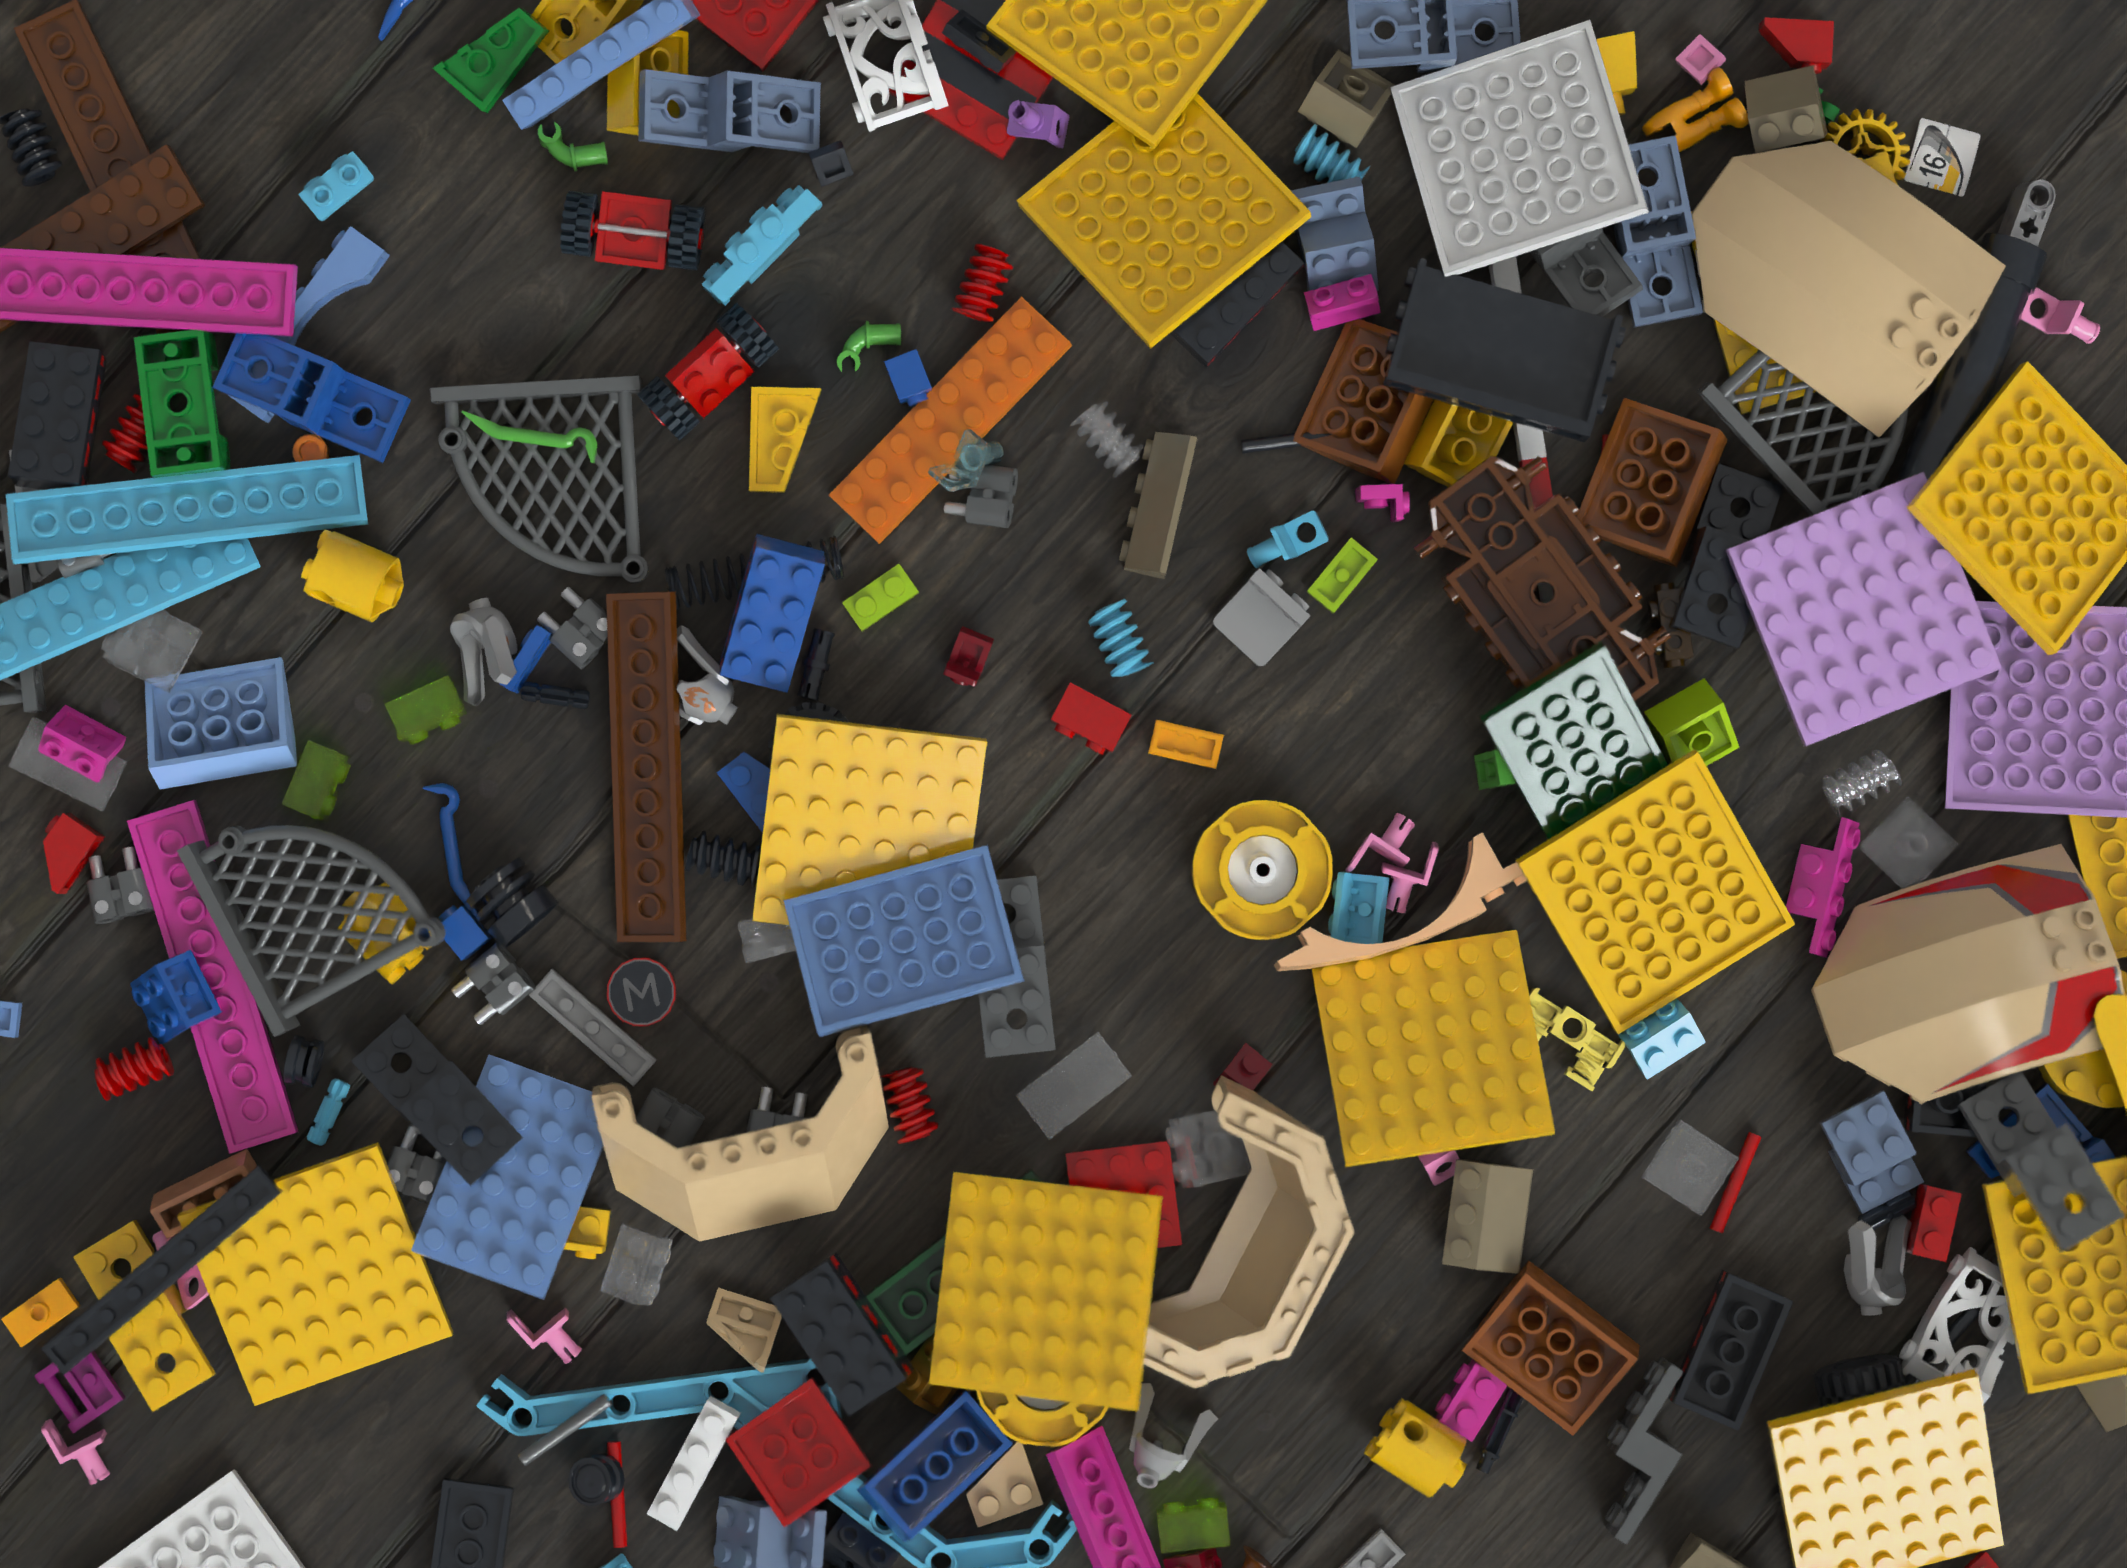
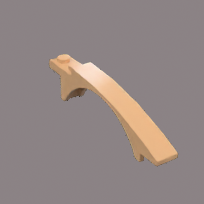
M1480 833L1468 842L1465 872L1454 898L1445 911L1427 927L1408 937L1378 944L1346 942L1324 935L1309 927L1297 936L1303 947L1278 960L1274 967L1277 971L1323 967L1372 958L1426 941L1482 915L1487 910L1481 900L1482 898L1488 903L1505 893L1502 888L1503 886L1513 881L1516 886H1519L1527 880L1516 862L1503 869L1484 834Z

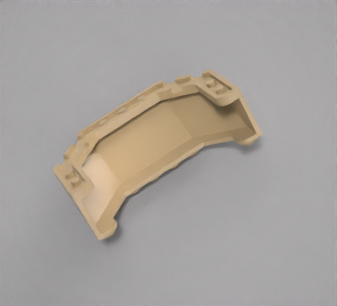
M867 1025L847 1029L838 1036L836 1052L842 1077L816 1117L690 1146L675 1148L637 1124L631 1094L624 1085L612 1082L594 1086L591 1095L615 1189L699 1242L835 1211L889 1128L871 1033Z
M1224 1076L1220 1077L1212 1092V1105L1217 1112L1221 1126L1226 1131L1242 1138L1251 1169L1189 1290L1150 1303L1144 1365L1193 1388L1207 1385L1209 1381L1227 1375L1231 1377L1254 1369L1257 1365L1275 1359L1278 1361L1290 1357L1354 1234L1324 1138L1254 1091Z

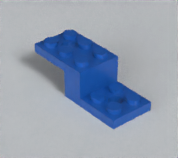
M236 333L213 384V388L222 393L275 414L293 426L382 463L411 399L402 394L346 372L330 360L270 335ZM259 361H265L268 366L265 376L258 379L253 378L251 373L253 365ZM365 408L371 409L373 415L371 422L365 426H359L356 422L358 412Z

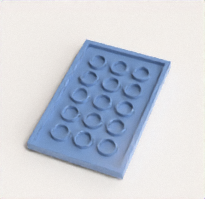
M987 845L784 900L819 1037L1024 981Z
M489 1054L476 1088L517 1130L523 1139L471 1187L446 1161L411 1251L544 1300L603 1149V1142L591 1096L592 1092ZM468 1127L464 1130L462 1139L468 1146H477L483 1140V1133L478 1127Z

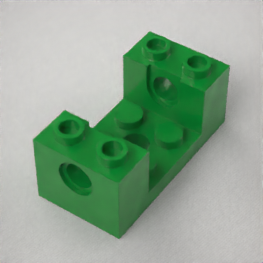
M185 330L134 337L151 476L156 478L231 469L228 438L219 434L211 371L219 370L215 336L207 331ZM178 393L184 394L188 401L187 407L182 412H173L170 408L171 398Z

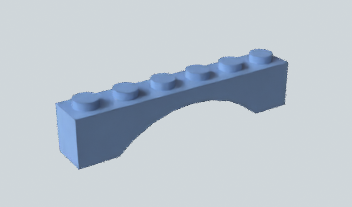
M653 0L502 101L521 130L532 127L613 70L699 17L700 13L692 0Z
M350 226L346 232L342 230L334 239L331 245L333 251L326 260L322 258L314 266L311 272L313 278L306 288L302 286L296 291L293 337L271 336L295 346L305 325L321 307L336 296L352 288L370 284L390 255ZM259 361L253 365L251 371L253 378L258 379L265 376L268 370L267 363ZM230 396L267 423L275 415Z

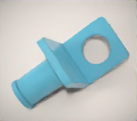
M1313 510L1284 525L1271 528L1270 531L1273 537L1247 548V554L1253 566L1259 568L1261 565L1281 555L1284 560L1296 558L1328 542L1329 537L1317 512ZM1305 522L1311 523L1316 529V537L1309 543L1301 541L1297 534L1299 526Z

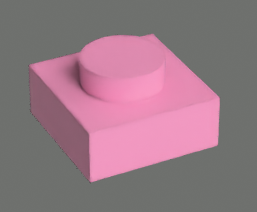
M1701 34L1675 59L1677 64L1700 85L1708 79L1709 73L1712 70L1720 67L1726 61L1725 56Z

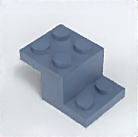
M1360 176L1291 190L1311 212V218L1296 229L1297 243L1306 271L1308 291L1368 274L1372 275L1376 291H1378L1374 238L1365 213L1363 185Z
M1881 1090L1820 1122L1833 1148L1828 1153L1861 1214L1924 1182L1911 1156L1917 1153L1884 1091Z
M719 1496V1506L716 1513L717 1532L716 1544L714 1546V1566L719 1568H822L827 1511L813 1508L789 1526L783 1527L766 1500L749 1501L734 1496Z

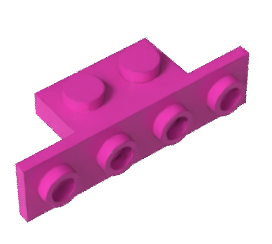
M1841 817L1833 851L1801 844L1786 908L1791 914L1817 919L1809 953L1827 958L1828 952L1835 945L1836 932L1834 927L1837 917L1841 915L1844 908L1842 894L1845 883H1848L1852 875V864L1850 861L1853 849L1857 848L1861 835L1858 829L1860 823L1848 818Z

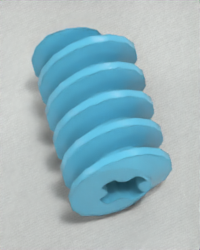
M1316 124L1310 128L1295 149L1296 154L1293 162L1299 165L1307 160L1304 171L1309 174L1318 169L1315 177L1318 182L1329 177L1327 183L1359 176L1362 180L1370 168L1368 166L1362 171L1358 170L1361 163L1359 157L1349 163V149L1338 154L1337 149L1340 142L1335 141L1327 146L1328 133L1325 132L1316 137L1315 133L1318 126Z
M1126 599L1096 611L1095 615L1088 621L1090 626H1101L1094 633V637L1096 639L1106 638L1099 649L1102 652H1112L1105 658L1106 664H1117L1110 672L1112 677L1127 676L1154 663H1143L1142 659L1149 651L1148 649L1137 650L1136 648L1144 640L1143 637H1131V633L1138 628V625L1125 623L1132 615L1131 611H1120V608L1127 602Z

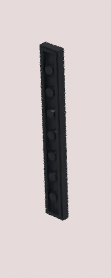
M261 1165L257 1166L41 1349L63 1375L67 1374L283 1191Z

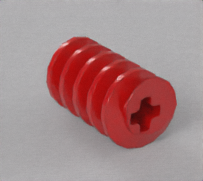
M975 244L974 249L981 256L970 257L969 262L976 269L965 270L964 275L971 282H961L959 287L967 295H956L955 302L962 308L951 309L978 321L993 322L994 318L986 312L987 308L998 309L999 305L991 297L992 295L1003 296L1004 292L996 284L1008 283L1009 279L1001 271L1013 270V266L1006 260L1009 257L1008 254L990 246Z
M138 394L133 395V398L139 405L138 408L128 405L125 407L131 418L119 417L117 419L123 430L111 428L109 431L114 437L115 442L102 441L103 446L108 451L106 455L133 473L137 472V468L131 461L143 462L145 457L139 449L148 450L141 395Z
M153 1037L148 1038V1049L146 1050L140 1042H136L135 1054L133 1055L127 1047L122 1048V1059L120 1060L113 1052L109 1053V1064L107 1065L100 1057L96 1058V1069L94 1071L98 1089L106 1101L111 1099L112 1094L116 1097L123 1095L124 1087L130 1092L136 1090L137 1082L143 1087L149 1085L150 1077L155 1081L162 1080L163 1072L168 1076L174 1075L173 1064L167 1050L162 1044H158Z
M909 1067L880 1076L890 1078L891 1080L882 1087L883 1091L894 1092V1095L886 1100V1103L898 1105V1108L890 1114V1118H901L902 1122L893 1127L894 1131L905 1132V1136L897 1141L898 1144L929 1136L939 1126L938 1122L927 1121L929 1117L934 1115L935 1110L923 1107L931 1100V1096L919 1093L928 1086L925 1081H916V1078L924 1073L923 1068Z

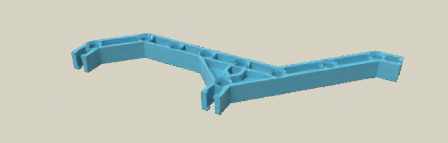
M809 1358L766 1364L764 1373L750 1366L530 1396L501 1374L491 1386L494 1389L500 1388L514 1401V1405L507 1412L491 1402V1397L486 1394L476 1407L510 1433L516 1436H529L549 1433L604 1393L611 1400L612 1406L579 1429L700 1413L710 1396L714 1397L710 1391L711 1384L719 1381L726 1384L729 1394L726 1398L718 1400L741 1412L734 1425L739 1430L809 1380L808 1372L816 1368V1366ZM827 1383L820 1385L819 1387L842 1420L840 1402ZM614 1396H626L630 1401V1409L626 1412L616 1410L613 1406ZM518 1408L529 1410L532 1415L531 1424L522 1425L518 1423L515 1418V1412ZM862 1474L827 1498L878 1538L898 1551L900 1555L917 1568H937L931 1559L939 1552L946 1553L950 1557L951 1564L947 1568H1042L1054 1561L1077 1530L1071 1513L1066 1516L1068 1525L1057 1537H1053L1048 1531L1044 1530L1053 1513L1059 1517L1063 1512L1060 1510V1505L1051 1500L1031 1528L946 1539L929 1525H926L912 1540L902 1542L889 1526H883L877 1521L875 1510L856 1490L867 1480ZM1042 1539L1049 1544L1050 1548L1044 1555H1035L1029 1548L1030 1544L1034 1540Z

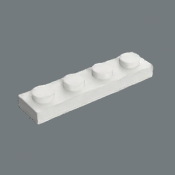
M712 1396L708 1398L647 1512L649 1516L676 1531L679 1529L741 1412Z

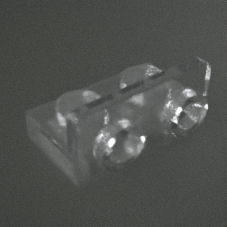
M752 918L738 922V929L742 940V952L746 963L796 950L790 925L752 921Z
M622 1224L600 1291L632 1304L650 1306L659 1292V1281L664 1266L668 1263L671 1256L672 1239L656 1236L633 1226Z

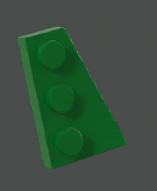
M518 8L486 30V33L471 44H466L457 51V54L445 62H440L433 69L482 112L488 113L549 30L525 9Z

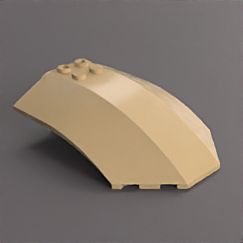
M1832 141L1732 157L1691 213L1696 235L1697 250L1695 252L1698 275L1701 278L1703 312L1791 372L1877 437H1880L1931 384L1977 321L2005 268L2003 263L1929 207Z

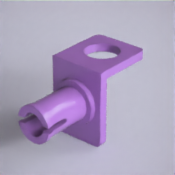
M1019 100L1014 101L1008 109V135L1047 140L1057 148L1064 147L1069 114L1056 105ZM1059 120L1060 128L1058 135H1056V125Z

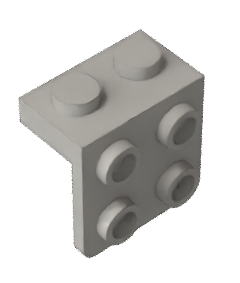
M1260 568L1215 616L1213 624L1257 666H1264L1306 622L1310 615L1306 612L1309 606L1295 593L1290 597L1280 588L1284 583L1277 575L1269 569L1264 573Z

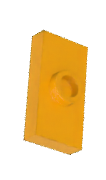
M1156 719L1148 754L1216 769L1224 735Z
M58 1278L1 1320L19 1346L24 1347L81 1305L62 1278Z

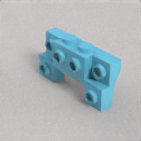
M800 185L794 190L788 188L777 199L776 203L779 205L777 208L773 204L767 209L761 207L750 218L749 222L752 225L743 234L737 232L727 241L724 246L727 250L723 253L726 260L721 265L718 262L714 263L703 275L706 279L702 283L704 289L719 304L723 303L726 305L730 301L729 299L747 281L752 284L800 235L798 228L816 210L823 206L808 189L804 190Z

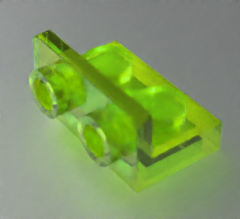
M449 675L385 703L398 733L396 734L398 741H409L410 745L427 739L429 737L428 731L440 726L443 731L461 723L459 717L467 714Z
M308 740L282 805L309 815L316 820H323L325 815L330 816L337 797L333 796L338 783L343 784L350 769V764L346 763L349 756Z
M1218 1498L1197 1500L1198 1505L1185 1507L1184 1502L1180 1501L1164 1503L1163 1509L1156 1510L1161 1554L1230 1546L1226 1503H1219Z

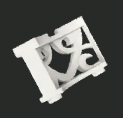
M854 0L834 7L833 2L826 4L829 15L824 16L823 19L829 37L837 36L858 101L852 103L858 122L866 121L869 132L876 130L875 128L933 108L938 110L949 106L930 50L924 52L921 46L928 43L913 0ZM887 20L891 26L894 21H901V25L896 29H891L883 22ZM856 22V25L852 27L845 26L847 24ZM877 28L888 38L894 40L911 39L912 41L902 47L897 53L893 63L894 74L874 66L863 58L865 47ZM844 37L855 39L850 52ZM913 60L916 63L915 68L909 70L905 67L906 77L901 76L904 61ZM855 68L869 78L862 88ZM889 88L896 90L897 107L875 114L871 107V96L874 93L881 94L884 106L889 100ZM903 93L930 94L928 97L904 104Z
M1969 1247L1963 1256L1957 1254L1951 1261L1947 1269L1949 1275L1926 1310L1912 1340H1908L1903 1346L1899 1357L1903 1359L1901 1365L1903 1375L1907 1376L1910 1373L1923 1382L1948 1376L1952 1373L1975 1369L1979 1376L1982 1402L1984 1404L1991 1396L1995 1380L2004 1363L1998 1357L2004 1353L2005 1350L2003 1348L2007 1341L2013 1345L2015 1341L2006 1297L1996 1295L1999 1287H2003L2000 1268L1976 1253L1977 1250ZM1973 1269L1992 1280L1986 1295H1981L1983 1283L1980 1279H1976L1973 1288L1969 1289L1966 1287L1965 1279ZM1954 1293H1956L1957 1296L1960 1298L1958 1300L1948 1303L1954 1295ZM1981 1307L1978 1316L1979 1326L1982 1333L1990 1341L1986 1347L1970 1345L1961 1348L1955 1353L1948 1334L1947 1318L1964 1310ZM1991 1307H1995L1991 1312V1316L1999 1315L2001 1318V1322L1997 1327L1990 1326L1988 1322ZM1933 1330H1935L1936 1340L1930 1339ZM1927 1349L1933 1351L1934 1359L1929 1363L1939 1364L1944 1360L1947 1363L1942 1372L1922 1360ZM1970 1353L1977 1357L1978 1362L1974 1368L1970 1366L1969 1360H1965L1963 1364L1960 1363Z

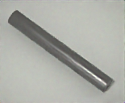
M604 1393L518 1454L519 1459L525 1466L612 1406L611 1400Z

